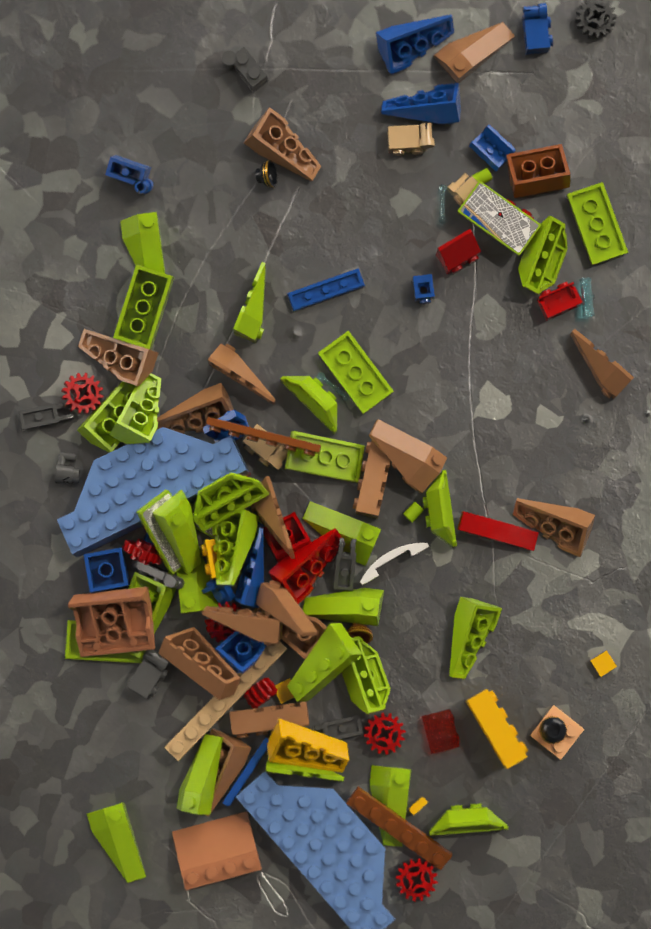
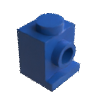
M432 274L413 276L415 301H419L420 304L431 303V299L435 298ZM425 288L427 290V293L422 294L420 292V289Z

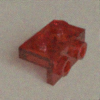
M450 709L422 716L431 754L460 747L459 735L454 725L455 719Z

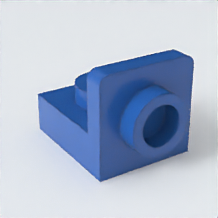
M216 578L209 580L206 583L207 587L202 590L203 594L211 591L217 602L224 604L226 601L229 602L236 597L230 586L216 585Z

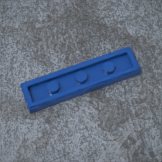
M359 268L289 292L287 295L293 312L361 289L365 287Z
M266 737L225 797L222 803L226 806L231 805L267 751L269 738Z

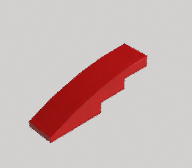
M465 511L461 513L457 530L530 551H534L539 532Z

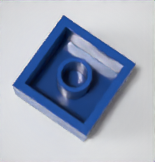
M122 547L83 554L90 593L130 586L125 554Z

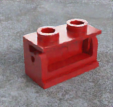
M566 281L557 286L558 289L554 291L548 289L540 293L537 302L546 321L582 305V299L575 286L573 287L574 282L568 284Z

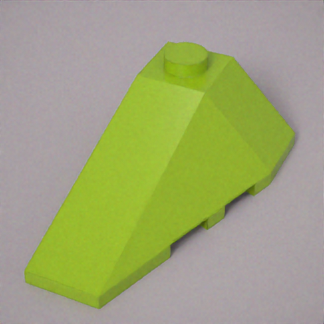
M264 262L261 263L252 284L253 289L247 294L246 307L242 306L233 328L234 335L256 343L257 339L261 340L265 330L262 328L266 263Z
M150 373L140 386H135L110 436L125 444L150 443L158 428V403L161 390L160 377Z
M121 381L88 416L77 431L91 444L109 453L112 452L121 441L110 436V433L136 385Z
M180 490L152 512L183 570L186 574H189L202 563L192 508L183 490Z
M311 501L303 516V520L321 535L334 528L337 529L345 541L343 552L351 553L350 543L352 539H356V562L364 566L367 565L381 529Z
M241 510L212 527V535L215 536L216 543L213 548L217 555V561L215 562L216 585L234 586L256 536L259 516L247 510Z
M134 572L128 589L148 587L155 634L171 604L176 588H169L164 583L153 580V577ZM146 650L127 653L142 658Z
M204 735L180 787L177 802L178 810L199 815H211L223 737Z

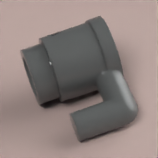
M60 453L56 466L55 483H79L80 468L65 465L66 460L76 461V454Z

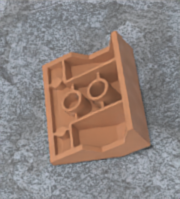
M148 587L77 594L68 603V608L73 610L77 624L76 640L81 657L155 649L152 604Z
M247 811L172 831L185 890L262 870Z

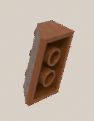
M562 144L506 154L514 198L570 188L571 174Z

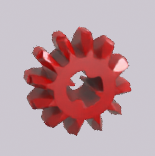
M263 678L245 692L246 702L252 708L262 706L275 696L278 691L275 687L276 685L269 678Z

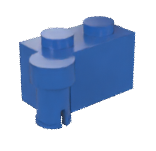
M540 3L538 6H523L524 15L522 21L526 55L548 53L550 46H553V37L549 35L548 28H551L550 16L547 17L546 3Z
M117 155L110 157L105 173L106 176L134 185L137 193L145 194L153 189V182L149 179L152 167Z

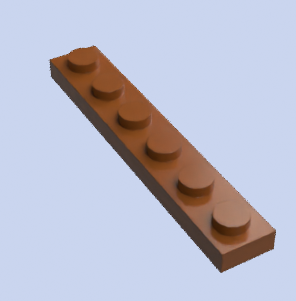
M207 417L206 425L213 432L220 433L223 430L233 437L239 438L240 435L247 436L249 441L258 442V440L266 441V445L277 447V444L285 446L284 449L296 452V449L303 450V454L314 457L315 454H320L321 445Z
M359 786L348 798L347 805L439 870H442L452 857V852Z

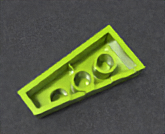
M330 623L288 684L287 687L297 702L310 701L362 655L341 623Z

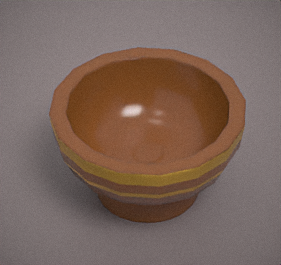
M352 623L351 627L347 630L351 638L360 636L367 644L373 640V634L367 625Z

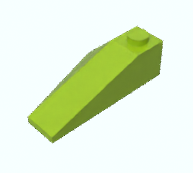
M157 212L137 214L121 220L122 238L135 266H143L165 274Z
M201 553L202 563L189 574H186L183 568L177 571V576L184 579L185 583L182 589H178L182 614L203 612L206 606L218 607V602L211 591L204 594L202 592L207 587L206 583L211 579L209 575L206 576L204 564L206 563Z
M360 588L353 591L306 597L303 612L305 615L318 619L378 626L384 590Z
M460 597L454 615L450 677L466 678L477 660L476 654L480 647L484 648L487 643L485 641L487 635L496 628L502 608L473 598Z
M269 759L267 760L266 772L297 774L306 777L344 781V776L334 771L269 762Z
M371 765L370 789L372 796L406 819L411 769ZM379 827L383 845L403 846L400 841Z
M122 802L87 813L92 833L127 883L145 878L146 873L125 803Z

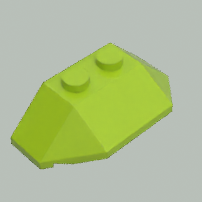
M548 216L541 223V227L526 246L518 266L522 286L536 294H540L543 290L555 284L568 249L565 223L552 216Z
M282 376L280 382L335 435L337 433V402L335 401L337 398L330 391L326 392L322 388L323 384L316 377L312 379L310 376Z
M442 470L426 491V497H422L423 506L428 509V516H425L426 527H430L433 534L450 547L455 548L457 547L447 471Z
M230 472L198 491L193 520L204 532L268 496L269 492L259 480Z
M360 636L353 637L352 640L362 655L341 672L350 699L366 714L382 711L386 707L385 704L391 688L378 652L364 642Z
M482 803L470 804V808H463L462 805H453L429 830V835L507 830L508 825L487 807H482Z

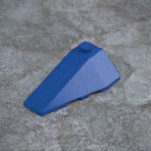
M452 15L415 21L391 26L376 32L378 50L389 73L392 74L408 68L412 65V61L419 56L423 57L432 46L439 45L454 33Z
M459 83L434 86L435 90L425 93L424 90L417 91L418 94L411 97L403 95L383 101L381 112L384 115L438 124L460 122Z
M257 527L256 536L246 556L235 591L236 597L233 599L241 604L256 608L259 607L256 605L260 584L264 583L263 528Z
M235 631L216 647V651L236 673L243 674L258 661L267 645L263 644L264 642L257 641Z

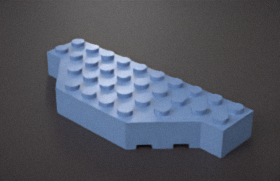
M162 427L155 431L150 443L126 444L95 459L74 512L57 519L71 553L76 557H80L144 526L137 511L165 489L169 490L172 496L178 491L183 490L189 503L196 501L199 490L230 472L242 476H247L250 473L235 440L231 436L211 444Z
M265 770L236 796L240 803L350 929H385L395 920L394 916L382 904L385 847L333 788L278 785Z

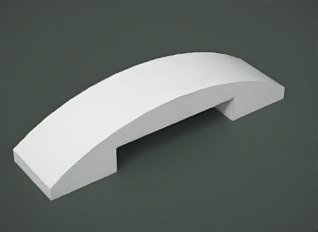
M428 543L408 544L386 553L366 571L360 581L361 585L363 586L377 578L379 574L376 569L406 551L413 557L429 548Z

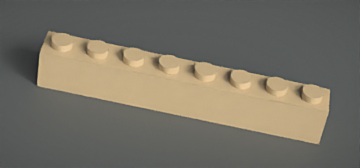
M280 641L273 646L267 645L253 666L243 674L236 673L241 679L235 694L222 700H218L214 696L164 748L177 761H180L288 649Z

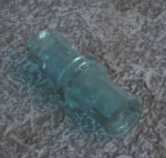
M589 277L579 279L580 298L583 302L582 317L595 316L593 307L595 297L592 294V279Z

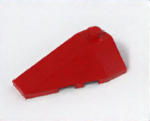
M332 529L295 551L294 559H291L289 555L283 558L268 573L274 581L280 582L281 586L287 589L297 604H299L314 589L312 585L318 576L322 577L324 574L322 570L326 564L331 562L336 556L337 551H339L341 535L337 529Z

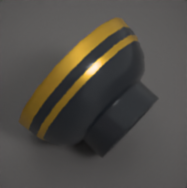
M271 160L266 161L260 168L256 169L257 182L259 184L263 183L267 187H276L278 176L275 164Z
M556 716L545 718L540 724V736L549 744L560 743L567 735L565 722Z

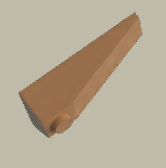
M269 107L252 128L244 144L257 154L309 181H313L321 165L308 148H304L298 140V135L294 134L287 126L288 122L285 118Z
M87 329L83 330L78 345L80 349L98 361L120 381L140 386L153 371L158 352Z
M574 329L570 335L599 387L602 388L601 392L607 398L615 399L634 377L616 361L610 362L605 352L599 349L595 350L594 344Z
M220 344L208 358L209 365L275 405L276 399L235 352L236 349L229 344L225 346Z
M222 383L203 389L157 418V429L165 427L182 434L185 431L196 430V433L202 432V427L206 426L207 417L218 419L227 411L234 410L230 397Z
M519 498L516 500L513 516L530 528H536L542 532L544 538L547 540L550 538L558 544L557 547L561 550L579 557L583 553L595 519L594 514L578 508Z

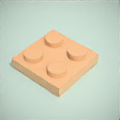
M553 705L530 736L561 760L584 731V728ZM550 716L561 718L567 727L566 737L557 744H549L540 736V724L545 718Z

